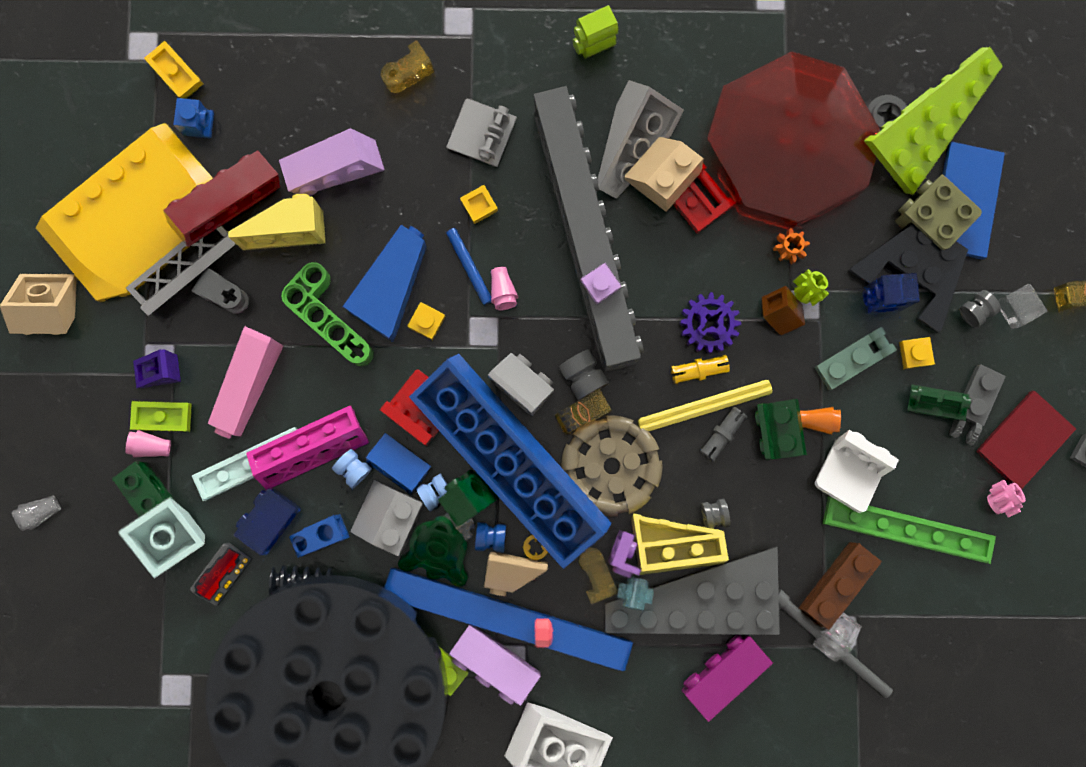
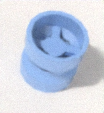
M350 449L333 465L332 470L337 475H343L346 479V484L353 489L364 480L372 468L367 463L359 461L358 454Z
M441 473L433 477L432 482L429 484H422L416 488L421 500L430 512L438 508L440 503L438 499L446 493L444 487L448 484Z

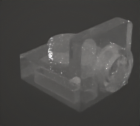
M842 613L831 629H825L824 633L815 639L813 645L836 662L852 650L861 626L845 613Z

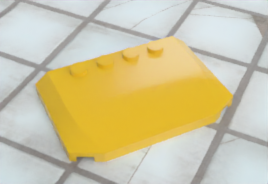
M164 123L150 128L40 218L36 229L96 301L103 302L106 301L105 299L117 296H128L131 293L126 287L182 242L181 238L167 223L163 210L173 200L183 198L191 193L194 187L199 184H205L213 178L170 127ZM185 246L182 249V252L185 251L188 247ZM178 253L174 255L170 260H174L178 256ZM169 263L163 264V265L160 267V270L163 269V268H164L166 265H168ZM156 271L152 273L148 278H152L156 274ZM143 281L137 287H135V289L137 290L147 281Z

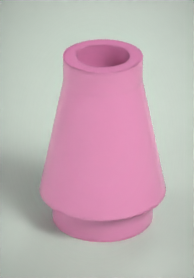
M497 267L492 269L491 303L495 304V309L507 310L515 307L518 294L508 275L507 268Z
M140 430L130 432L126 442V454L132 455L133 458L168 457L171 449V440H165Z

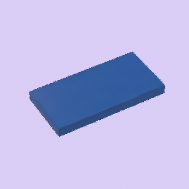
M950 142L947 147L943 175L982 211L981 216L957 239V242L968 249L966 256L983 260L987 258L1005 153Z

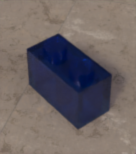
M268 488L267 491L262 490L253 501L255 507L249 514L245 513L236 523L238 529L234 536L260 556L270 552L302 509L274 488Z

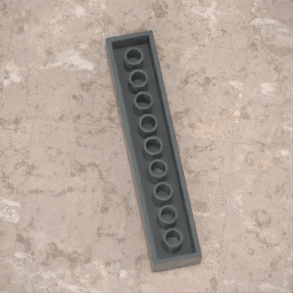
M567 86L534 94L533 113L602 369L605 373L635 365L641 358V353L644 352L640 336L635 337L633 326L636 325V319L633 309H627L626 298H629L625 281L620 282L619 271H621L619 257L617 254H612L611 244H614L613 235L610 227L605 228L604 225L606 210L603 201H598L597 191L599 190L596 174H590L589 164H592L588 147L583 148L582 138L584 137L582 123L581 121L576 122V100L573 94L569 95ZM605 263L621 285V289L599 304H596L581 283V279Z

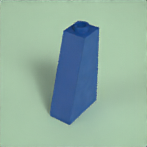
M400 225L343 305L349 313L391 342L396 338L427 247L422 239L424 235L412 226L407 229Z

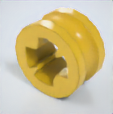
M530 535L524 542V553L532 560L542 559L548 551L541 545L543 549L541 554L537 555V552H535V555L529 552L531 548L529 542L532 539H535V542H537V539Z

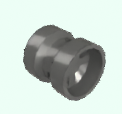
M982 290L975 295L972 302H966L959 310L963 319L970 326L977 329L986 323L988 317H994L1001 311V305L993 294L987 290Z

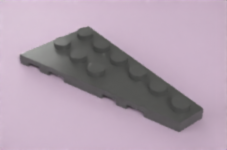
M773 547L754 555H749L639 593L607 602L605 604L606 633L779 635L778 547Z

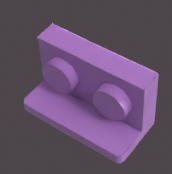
M619 530L608 563L613 565L612 570L614 572L631 578L632 573L639 575L641 569L625 561L626 558L632 559L637 543L633 541L635 535Z

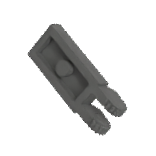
M981 364L975 367L964 392L965 394H970L969 398H971L970 408L967 409L966 421L972 424L965 438V443L974 445L979 438L982 426L986 423L1006 377ZM954 419L949 434L955 438L958 437L966 421Z

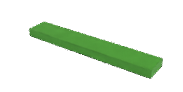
M831 496L828 497L823 524L987 564H991L996 536L872 506H868L867 510L863 513H858Z

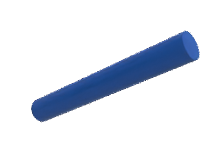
M456 228L448 230L446 234L482 304L487 305L491 303V295Z

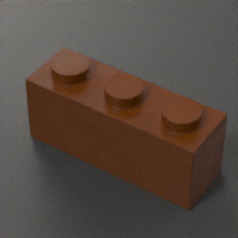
M849 542L800 605L799 609L819 626L830 630L882 561L861 544Z

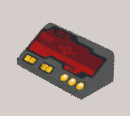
M224 543L192 585L190 591L218 606L251 561V558L231 543Z

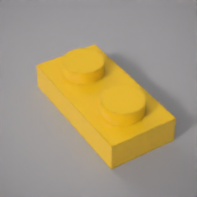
M166 41L144 58L179 98L186 99L203 85L202 81Z

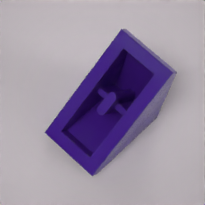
M161 349L133 361L136 388L181 382L178 355Z

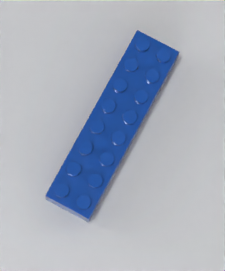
M460 354L447 359L409 396L563 569L606 533L611 522Z

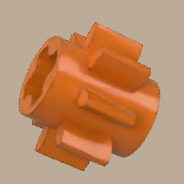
M789 228L786 236L780 233L776 237L780 244L776 245L773 250L779 252V261L789 259L790 264H794L797 260L796 256L801 259L807 256L803 249L808 247L810 242H805L802 237L804 235L803 231L799 234L793 233V229ZM791 242L795 245L792 251L788 248Z

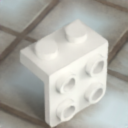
M848 430L834 441L815 481V486L854 511L863 513L867 510L881 477L894 470L899 459L890 455V452L885 448L877 447L870 443L863 435Z

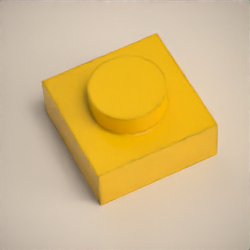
M485 185L460 198L474 224L498 211Z
M420 302L407 327L433 341L446 316Z
M930 337L899 342L904 369L935 364Z

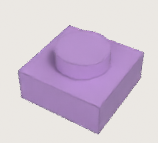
M605 263L581 279V283L596 304H599L621 289V285Z

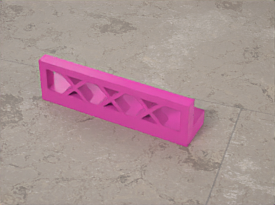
M348 406L251 450L246 455L253 476L268 490L340 457L350 449L355 450L364 446L369 441L358 423L354 410L351 406ZM356 435L358 436V437L355 438V439H352V440H350V441H346V440H348V439H350V438H352V437H354V436H356ZM326 449H330L329 451H326V452H324V453H320L321 451H324V450H326ZM304 461L298 465H294L297 462ZM273 473H278V474H276V475H274V476H272V477H270V478H268V479L266 478L267 476H269V475H271V474H273Z

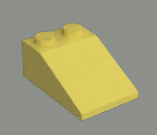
M295 194L291 199H283L230 230L228 236L242 250L324 244L323 210L315 199L308 194Z

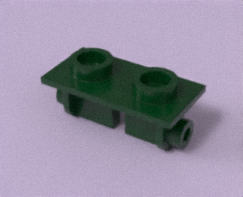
M911 385L907 411L966 421L967 409L970 408L971 398H969L970 394Z

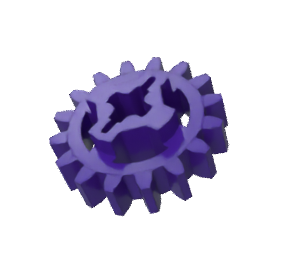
M710 292L707 299H704L703 295L699 294L697 296V303L693 300L687 303L691 310L683 309L681 312L686 317V319H682L679 322V325L686 326L681 336L688 335L690 339L687 345L689 346L695 342L697 344V352L703 347H706L707 354L712 353L713 347L718 352L724 350L723 343L729 347L733 344L730 337L736 338L739 335V332L734 330V328L741 325V321L734 319L739 314V310L731 311L730 308L733 302L730 301L725 304L723 302L724 295L714 299L713 292ZM705 306H714L718 309L708 310ZM693 315L697 321V329L695 331L692 326ZM718 316L713 326L702 331L707 320ZM724 316H726L728 322L727 329L723 326ZM712 336L716 341H707L702 339V337Z

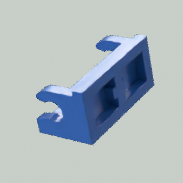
M386 433L366 457L368 465L411 496L431 468L429 464Z

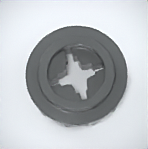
M893 95L879 96L869 104L865 111V123L869 124L871 132L879 133L882 130L881 127L885 124L884 118L880 115H883L889 109V117L893 118L890 121H894L901 115V111L907 105L900 98Z

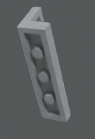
M222 226L217 228L223 238L216 244L203 243L202 238L200 243L196 242L191 245L199 246V258L194 262L181 261L182 249L186 246L182 241L126 287L141 304L140 308L148 316L236 244L229 238L228 232ZM203 247H211L204 254H202ZM178 253V260H170ZM163 264H178L177 276L173 279H160V267ZM181 265H189L181 272ZM156 271V278H148ZM143 281L156 282L155 294L148 300L135 289ZM159 282L167 283L159 290Z

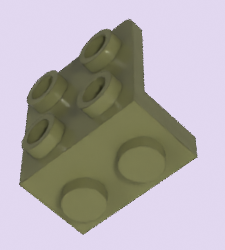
M942 174L934 182L928 179L916 191L920 196L915 201L909 199L898 210L901 215L895 222L902 229L912 222L940 249L947 250L981 216L982 211Z

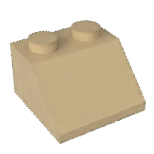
M659 137L629 170L624 179L667 212L702 172L704 158L681 141Z
M20 274L0 304L9 333L25 335L66 334L75 318L76 276L74 274Z

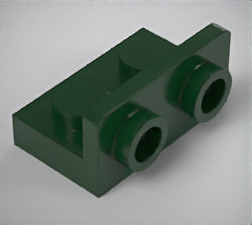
M798 399L758 404L755 418L758 427H761L760 450L765 455V459L773 460L807 455Z

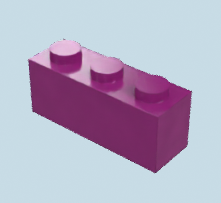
M737 634L726 644L728 648L721 655L718 653L707 660L705 663L706 668L699 675L693 673L684 682L685 687L682 689V692L708 722L773 664L747 634L742 636Z

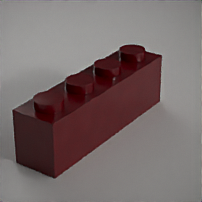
M258 150L251 155H245L237 164L229 169L219 171L207 183L197 185L192 189L191 193L181 199H175L170 202L167 208L163 210L167 223L186 246L189 247L279 189V175Z

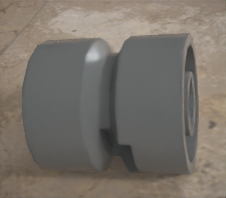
M590 349L573 356L558 367L566 380H572L573 383L570 388L578 401L609 384L602 369L594 368L597 362Z

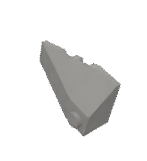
M629 80L615 108L597 179L599 190L617 199L630 184L624 179V176L659 137L668 139L672 135L684 110L651 87Z

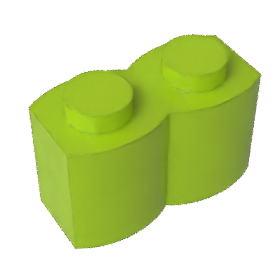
M609 5L576 20L577 27H574L576 38L573 39V44L576 52L579 55L583 54L585 59L616 45L618 23Z

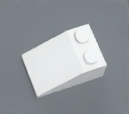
M527 702L505 757L514 767H601L612 737L556 711Z

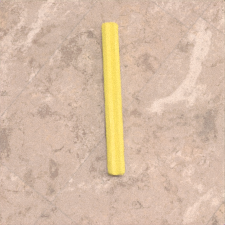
M769 380L757 382L642 417L638 420V426L647 431L659 429L770 395L772 393V386Z

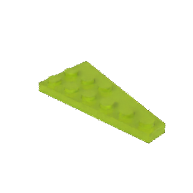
M991 47L980 48L961 63L960 68L956 72L947 74L941 79L942 83L937 87L927 90L904 108L898 118L894 121H888L881 127L882 130L875 136L870 135L864 140L905 193L914 194L1002 68L1001 62Z

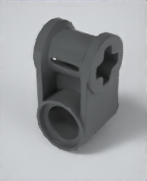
M209 268L202 272L191 290L213 304L215 303L234 314L244 312L249 306V297L243 290ZM232 296L237 297L235 302L230 301Z

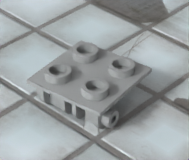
M466 98L446 148L498 167L517 117L508 114L509 109L504 106L494 109Z

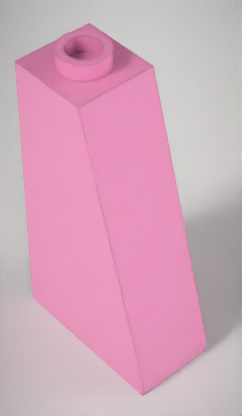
M244 327L208 424L216 427L214 431L216 434L228 439L232 435L241 437L284 347L283 345L268 336Z

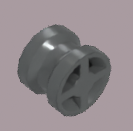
M719 499L714 504L708 502L701 503L702 517L706 528L714 529L715 526L719 525L723 527L730 526V515L725 499Z

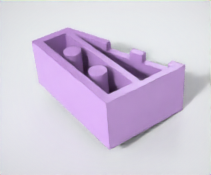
M351 128L279 160L288 191L295 194H308L309 196L314 195L319 190L384 171L376 141Z

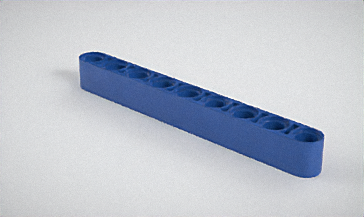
M390 568L384 587L399 596L410 606L535 644V620L537 618H548L553 627V639L551 645L545 648L621 671L626 670L633 646L632 641L396 568Z

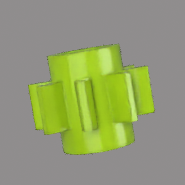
M808 269L793 281L797 285L794 289V294L804 304L811 303L812 306H815L829 295L825 290L828 287V281L820 272L814 271L811 273Z

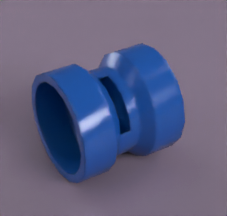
M478 522L475 550L485 551L492 548L495 552L504 553L506 525L497 524L492 528L487 523Z

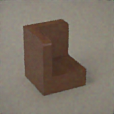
M787 286L762 297L763 317L780 335L805 325L803 305Z

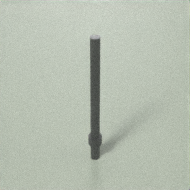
M781 589L779 590V610L783 609L884 698H888L892 694L893 689L789 600L790 597Z

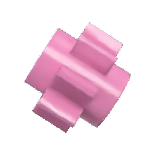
M1002 480L992 485V489L989 490L991 494L987 496V500L995 513L1001 514L1005 512L1009 518L1021 512L1020 509L1023 508L1022 503L1025 502V496L1016 483L1007 485L1006 481Z

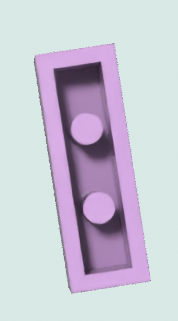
M471 624L466 628L449 654L454 657L451 661L464 671L467 668L477 674L475 677L477 681L488 688L490 685H493L500 690L498 695L512 705L516 702L521 706L541 676L539 670L479 627Z

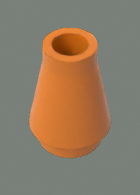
M834 407L800 411L802 427L830 435L833 432H840L841 410H834Z

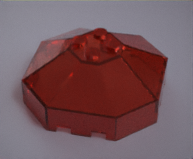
M790 52L723 86L707 139L721 163L717 175L725 190H729L736 203L734 206L738 213L785 229H795L808 220L834 209L837 205L857 197L868 187L876 155L864 140L870 135L875 136L880 132V129L845 67Z

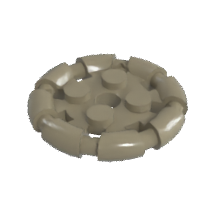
M608 415L605 419L597 421L594 418L577 428L572 434L574 437L570 444L565 445L561 460V468L606 517H618V514L624 512L631 514L647 504L652 498L650 496L655 487L658 488L663 469L662 460H659L657 452L659 450L658 444L650 432L635 425L632 419L615 415ZM608 429L610 438L600 440L599 431ZM626 432L635 437L631 445L622 440ZM583 442L591 447L586 456L578 451ZM646 453L648 464L640 465L638 454ZM615 458L619 462L620 468L617 473L608 474L604 470L606 459ZM584 467L586 478L577 479L575 469ZM638 477L645 480L640 490L633 486ZM592 487L602 492L598 499L588 494ZM623 492L625 501L615 503L613 494Z

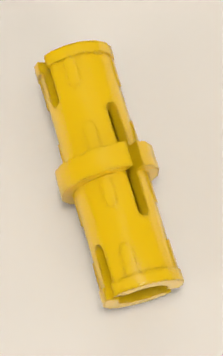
M726 355L703 361L699 358L695 359L693 363L671 366V374L683 372L682 375L673 376V382L677 384L696 378L700 381L706 379V376L730 372L729 365L717 366V364L728 362V358Z

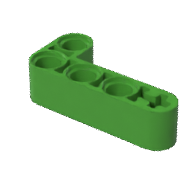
M311 262L306 264L283 289L282 301L347 360L356 366H367L371 363L374 355L371 346L318 300L330 285L331 278L329 273L319 263ZM314 272H322V278L319 282L310 283V276ZM302 292V301L298 304H292L291 297L293 294ZM317 310H323V319L317 323L312 322V314ZM344 328V337L339 341H333L332 333L334 330ZM351 342L359 349H362L364 353L362 358L356 356V353L348 347Z

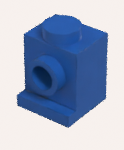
M177 98L173 125L183 136L211 138L214 111L207 110L199 100Z

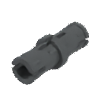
M736 407L731 409L720 426L716 425L713 429L715 433L703 449L700 450L703 455H707V458L715 462L726 444L734 440L733 435L748 418L745 413L741 414V410Z

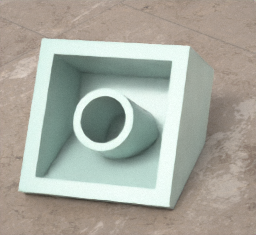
M170 497L119 531V534L154 578L205 544V534L191 515Z

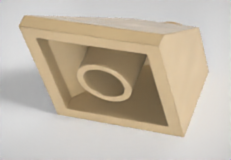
M491 552L489 554L484 587L490 588L489 593L506 596L507 591L514 592L547 571L548 564L546 561Z

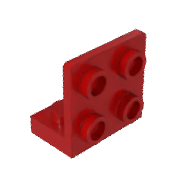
M417 369L391 402L386 401L380 411L427 447L439 430L409 398L429 378Z

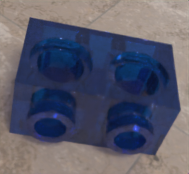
M917 273L881 276L867 285L866 290L863 292V302L865 306H868V313L902 311L920 301Z

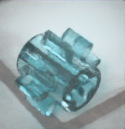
M628 577L627 584L620 583L617 597L624 599L623 607L644 611L645 603L652 605L654 591L648 588L649 581Z

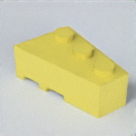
M633 514L631 518L633 535H635L634 542L637 543L636 556L638 568L641 569L639 575L719 565L729 560L724 531L689 524L684 525L663 519L658 520Z

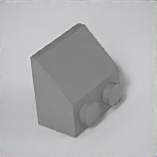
M510 353L488 374L489 380L532 417L554 392V389L551 387L553 382L542 372L538 375L530 369L532 364L524 356L519 354L516 357Z
M374 480L350 532L374 546L400 556L405 550L425 504L423 501Z

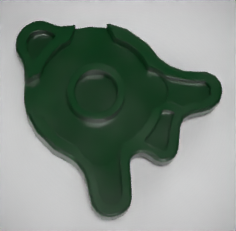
M438 516L432 521L419 525L411 536L410 550L400 557L398 567L406 572L422 567L426 569V575L431 580L446 578L457 587L464 586L468 580V575L463 567V561L467 552V543L463 535L454 527L450 519L443 516Z

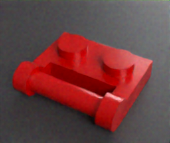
M704 163L702 172L697 178L717 201L719 206L714 208L694 182L689 185L673 204L697 234L736 204L731 197L728 198L707 173V167Z

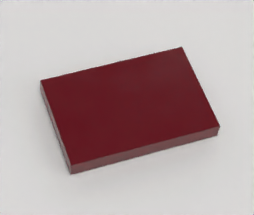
M1034 390L1027 394L976 452L1010 484L1016 483L1022 490L1072 435L1076 428Z

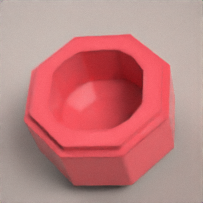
M537 618L535 620V646L549 647L553 639L551 621L548 618Z

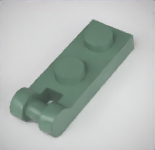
M882 326L814 367L829 391L897 350L893 343L889 344L884 336L886 332ZM873 341L880 349L876 353H873L868 345Z

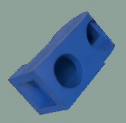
M341 514L308 526L302 531L289 536L297 558L348 539L350 536Z

